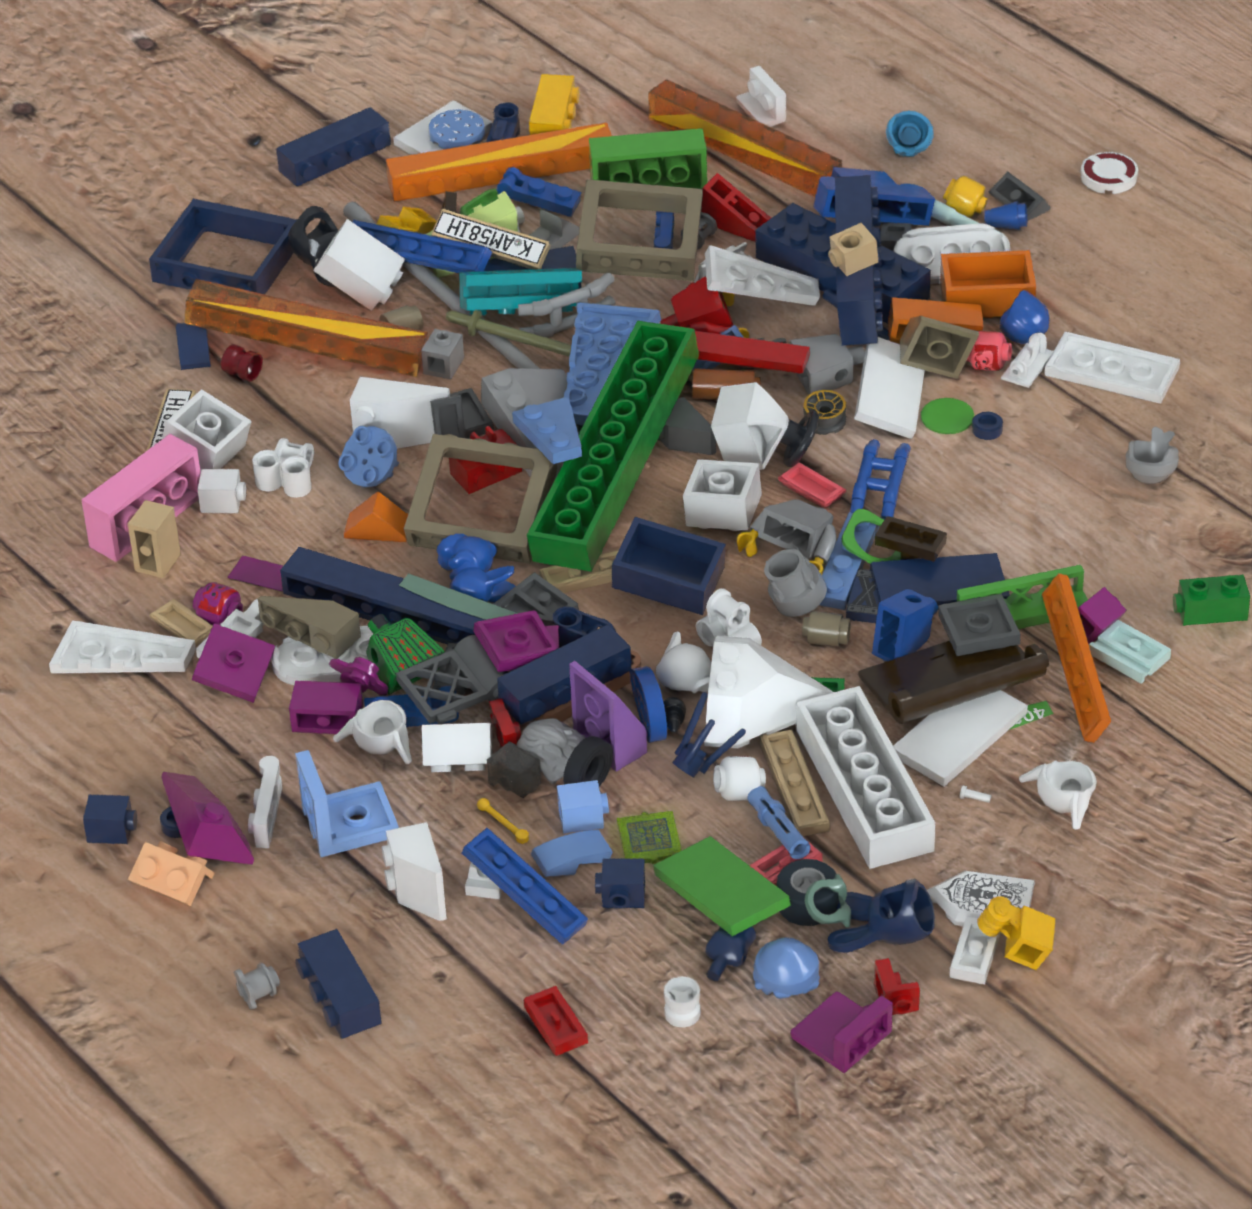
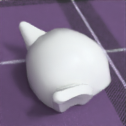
M677 631L673 633L664 656L656 666V675L661 684L670 690L692 691V693L698 691L707 692L712 662L702 648L688 643L681 644V633Z
M378 700L363 709H359L357 714L333 736V741L339 742L353 734L357 745L370 754H388L396 748L405 764H409L412 761L409 737L405 725L406 714L400 705L390 700Z
M1055 760L1051 764L1039 765L1019 777L1020 782L1038 780V795L1044 804L1059 813L1071 812L1072 828L1077 830L1081 827L1090 797L1097 784L1096 776L1089 766L1077 761L1058 762Z

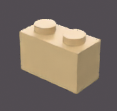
M145 500L128 522L134 567L137 572L164 578L181 555L174 507Z

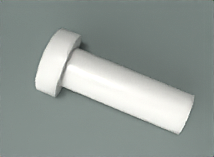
M964 785L960 791L961 799L967 797L990 803L992 796L967 789V786Z

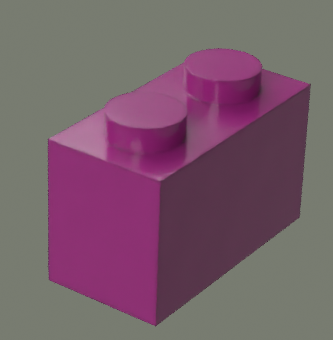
M295 681L289 705L292 732L337 734L357 714L359 709H363L361 683Z

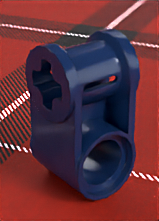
M561 607L553 613V625H558L559 648L598 630V627L602 628L608 624L616 631L609 621L589 615L574 607Z

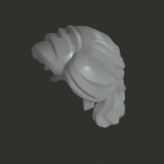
M558 719L537 720L530 723L523 730L517 742V755L528 769L533 770L538 775L542 771L550 784H555L564 776V770L571 753L585 739V735H581L578 731L570 728Z

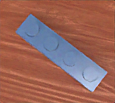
M848 513L822 574L827 586V592L820 606L845 610L858 569H862L865 563L863 559L849 552L843 546L841 540L853 513ZM868 522L860 523L854 529L855 540L866 553H869L875 539V534L879 529L878 525Z

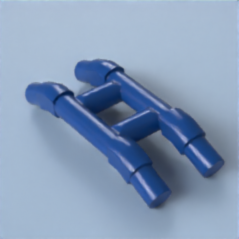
M872 439L866 444L863 451L861 466L853 489L850 513H854L857 509H863L867 490L883 491L885 493L881 518L885 520L887 516L894 517L898 492L911 447L907 443H902L896 449L894 459L878 458L880 443L878 440ZM872 469L890 471L889 480L871 478Z

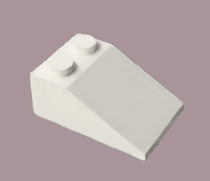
M360 377L350 398L353 432L358 426H375L384 429L393 437L397 449L430 443L434 434L430 401L449 397V388Z

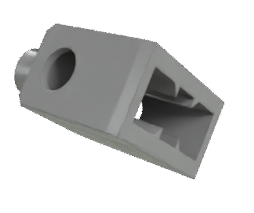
M836 334L790 340V344L810 347V356L803 374L796 373L808 395L815 391L834 390L850 384L853 381V365L864 363L865 351L862 345L846 348L845 345L841 346V338Z

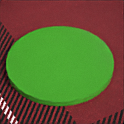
M955 398L935 399L927 403L921 411L923 424L928 429L941 434H955L968 429L972 425L974 417L973 409L964 401Z

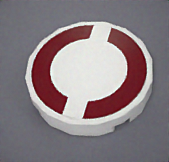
M1097 153L1085 159L1081 166L1082 182L1089 189L1098 193H1105V190H1112V194L1122 193L1131 189L1137 182V163L1121 153Z

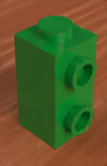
M1244 574L1179 580L1178 593L1173 594V608L1175 613H1180L1183 626L1248 620L1250 593Z

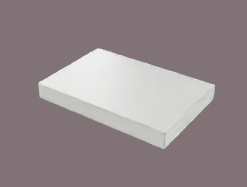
M453 100L394 137V145L411 155L443 150L437 142L433 143L430 140L429 124L431 119L448 110L474 111ZM479 115L484 121L485 134L490 132L493 123Z

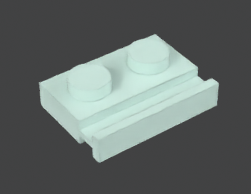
M1117 620L1100 634L1095 643L1091 642L1089 644L1093 657L1141 684L1147 675L1151 676L1171 657L1170 648L1120 620Z

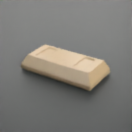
M172 599L149 615L152 620L174 636L195 640L196 647L209 636L212 629L211 624L175 599Z

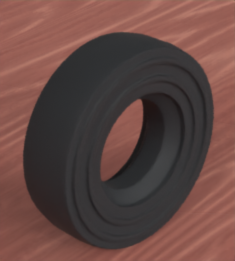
M595 736L583 739L575 747L567 761L563 776L564 784L598 780L600 787L611 768L613 760L612 746L605 740Z

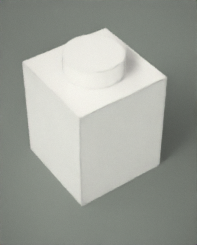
M239 469L201 470L197 489L201 513H238L240 501H245L246 483L240 482Z

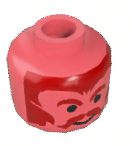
M978 331L979 337L967 358V362H971L972 367L976 370L1000 371L1004 367L1005 362L1011 360V343H1007L1005 335L1001 332Z

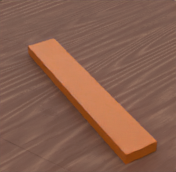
M1058 573L1042 593V598L1084 741L1095 743L1111 723V718L1069 577Z

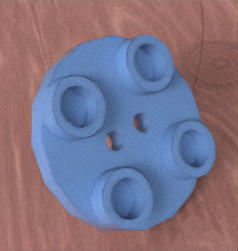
M358 426L345 444L343 453L338 461L339 468L344 471L345 476L353 484L365 488L379 485L388 477L391 478L394 467L399 465V461H397V447L393 437L386 430L375 426Z

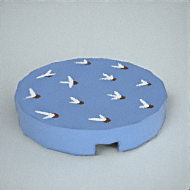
M469 110L445 111L431 119L429 124L430 140L433 143L437 142L439 147L443 149L472 145L476 141L479 143L485 135L484 121L478 114Z

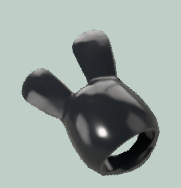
M311 206L300 215L288 233L289 246L299 259L312 266L314 270L333 237L338 232V229L323 208ZM315 218H321L315 229L306 234L305 229L309 222ZM314 272L317 281L325 286L336 287Z

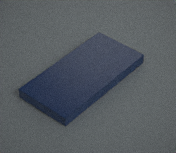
M997 553L937 557L935 562L921 558L871 562L870 564L879 603L901 591L910 589L925 597L933 598L937 605L957 602V590L1005 580ZM1009 591L1001 593L1004 599L1010 596Z

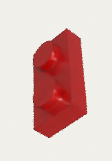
M556 985L523 998L525 1010L555 1056L588 1044L587 1032Z

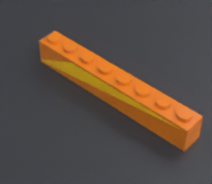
M607 122L389 158L386 159L387 180L393 200L396 202L443 194L446 191L455 192L497 185L510 167H515L523 175L533 178L590 169L589 138L612 136Z

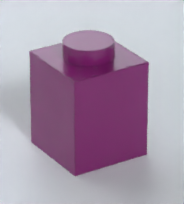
M1105 587L1078 608L1088 644L1098 640V636L1117 620H1120L1127 611L1118 598L1112 595Z

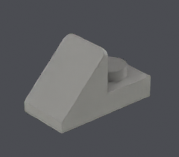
M541 208L540 227L529 236L549 241L550 249L562 248L579 235L580 227Z

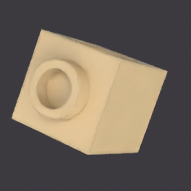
M862 223L830 236L831 250L828 251L830 261L834 267H839L846 276L878 263L877 241Z

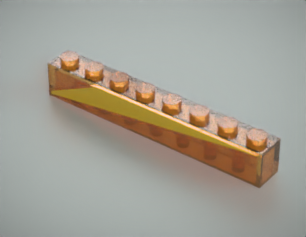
M665 79L648 92L649 120L673 131L703 128L707 147L813 197L816 196L820 177H831L833 167L842 168L841 159L670 80Z
M199 279L195 280L186 299L184 324L414 377L418 376L421 368V350L428 337V332Z

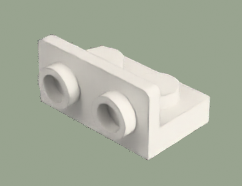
M760 66L750 68V80L747 83L749 92L736 96V102L761 129L786 122V93Z

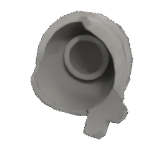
M1153 427L1151 442L1140 440L1129 442L1128 451L1126 452V468L1135 479L1146 484H1157L1167 479L1176 470L1179 463L1178 449L1169 445V442L1175 435L1174 432L1167 431L1163 433V430Z

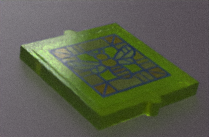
M673 811L651 814L643 812L641 815L617 818L625 859H645V863L655 865L659 861H663L682 851Z

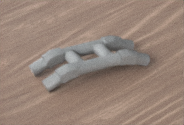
M607 272L599 279L586 284L585 287L549 300L545 299L528 304H518L519 316H543L550 314L551 322L534 325V327L519 328V330L549 338L553 334L575 327V317H577L578 312L562 318V307L576 303L577 307V302L588 303L589 297L599 296L614 282V276ZM607 296L596 304L614 306L615 300L613 297Z

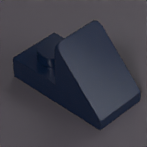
M190 321L176 324L181 370L211 367L206 321Z

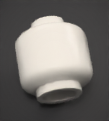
M751 756L725 757L720 765L715 766L713 774L714 788L716 792L721 793L725 800L747 801L750 791L759 786L765 787L764 768H759L757 760Z

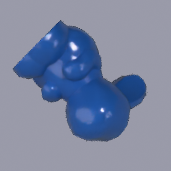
M453 534L444 538L437 546L438 563L441 568L452 571L449 575L451 579L450 589L485 602L495 603L516 587L514 584L505 581L514 574V566H505L489 571L492 566L493 557L497 552L495 545L490 541L465 534Z

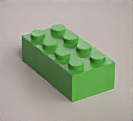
M703 128L589 138L591 180L702 189L707 184V148Z

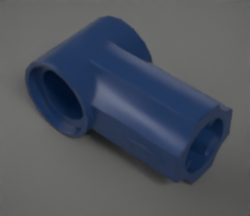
M504 102L494 108V121L486 142L519 136L520 120L517 105Z

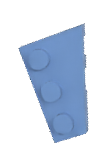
M569 396L539 405H528L524 409L512 412L513 423L552 464L582 457L581 443Z

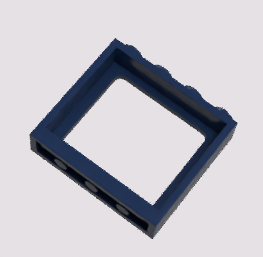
M193 199L149 258L152 282L259 304L294 254L289 246L288 233L297 219ZM204 232H213L274 245L253 276L182 262Z

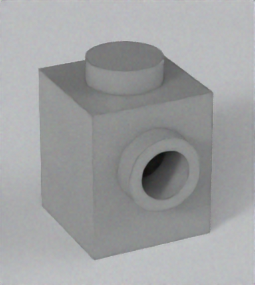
M434 329L421 350L423 374L452 379L464 359L463 334Z

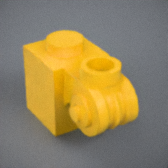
M998 896L990 900L977 919V925L985 935L995 937L1002 932L1006 936L1004 957L1037 970L1053 950L1056 918L1024 905L1020 909L1011 905L1009 899Z

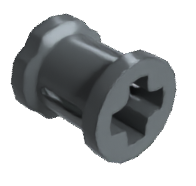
M701 212L697 250L704 245V240L707 236H712L717 231V223L714 218L704 212ZM683 230L681 231V240L683 238Z

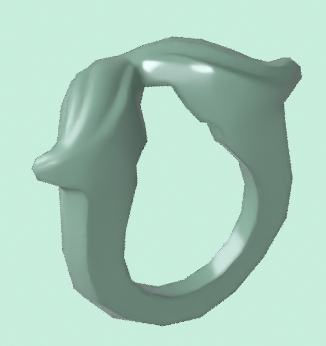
M836 874L834 879H822L813 882L807 888L805 894V906L810 916L821 924L842 922L845 927L850 926L851 908L845 902L847 888L841 876ZM828 888L838 893L840 908L835 913L826 915L819 912L815 907L814 894L818 889Z

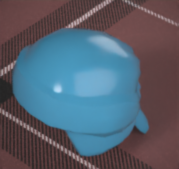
M903 111L894 115L886 126V138L889 144L894 148V152L902 157H912L925 151L931 145L934 137L933 126L928 118L915 111Z

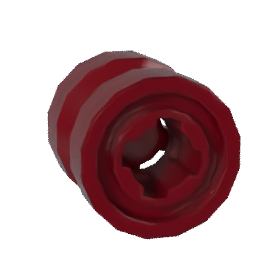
M236 344L227 347L221 360V368L224 372L232 375L238 374L240 378L249 382L254 381L259 376L263 366L261 354L251 350L246 352L244 347Z

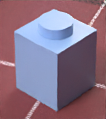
M598 780L557 785L558 810L563 834L604 828L603 814L609 813L607 794H600Z

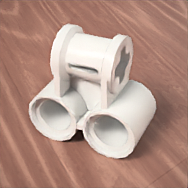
M281 438L274 451L263 450L256 453L252 459L256 487L262 491H274L283 486L284 492L290 497L298 498L307 495L312 488L309 468L314 457L313 445L310 443H305L304 445L290 443L288 439Z
M726 589L716 590L707 602V616L696 623V631L702 642L708 646H713L716 636L750 638L761 645L762 639L759 631L749 622L750 607L745 602H737Z

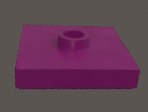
M535 610L474 622V633L498 673L517 669L558 649V646Z
M214 623L193 673L192 681L254 703L273 655L275 645Z

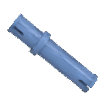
M763 786L750 791L747 799L758 812V819L764 826L770 827L792 858L801 859L805 857L810 851V844L785 815L783 805L779 801L774 800Z

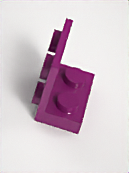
M834 992L791 1030V1038L841 1072L846 1073L892 1032L893 1003L880 996L871 1005L861 1007L840 992Z

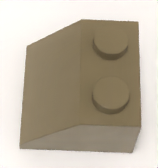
M924 316L910 318L900 339V364L957 379L979 337V332Z

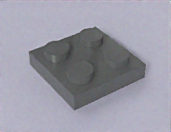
M1002 594L938 605V616L956 656L1019 645L1021 642V634Z

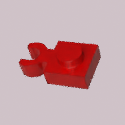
M502 699L489 701L492 711L490 718L493 726H495L496 737L504 758L518 756L517 742L521 737L518 722L512 723Z

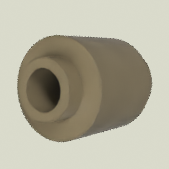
M406 305L380 315V322L377 323V326L418 332V329L423 328L424 322L421 312L416 306L409 307ZM408 336L384 337L383 339H387L392 343Z
M811 611L810 617H804L802 636L807 637L808 644L839 647L840 644L848 645L851 619L843 618V614Z

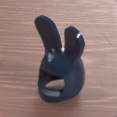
M916 879L906 880L896 886L883 889L876 893L874 897L856 892H847L845 902L851 908V919L869 922L859 927L836 930L828 936L827 940L831 950L848 953L863 948L874 941L904 945L925 939L932 933L935 927V914L930 895L924 885ZM840 901L836 907L837 910L840 908Z

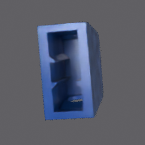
M910 589L901 591L881 601L878 606L872 654L885 661H890L916 652L930 637L932 618L938 611L936 601L931 597H925Z

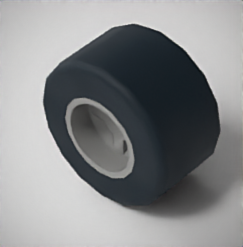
M801 859L791 862L782 868L777 876V887L789 895L791 906L780 911V914L789 922L800 926L821 924L815 921L808 913L805 906V894L807 888L813 882L822 879H834L836 875L835 870L828 864L815 859ZM828 888L818 889L814 894V904L819 912L831 915L837 911L836 907L839 903L838 893Z

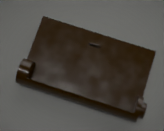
M947 641L858 671V676L899 724H903L1044 676L1047 667H1049V658L1045 650L1040 649L1036 644L1027 646L1025 652L1018 645L956 656L951 642Z

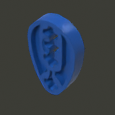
M649 666L630 669L631 688L640 722L643 723L647 730L648 743L666 740L667 721L661 690L652 669Z

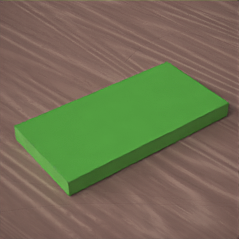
M711 836L653 865L655 876L731 936L791 906L789 895Z

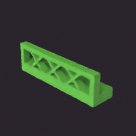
M1081 565L959 589L957 590V602L1012 591L1013 593L1004 600L1018 629L1050 623L1042 593L1058 573L1067 575L1069 579L1074 578V584L1071 587L1077 607L1079 608L1088 600L1083 591L1084 569ZM1040 584L1044 586L1037 593H1027L1033 586Z

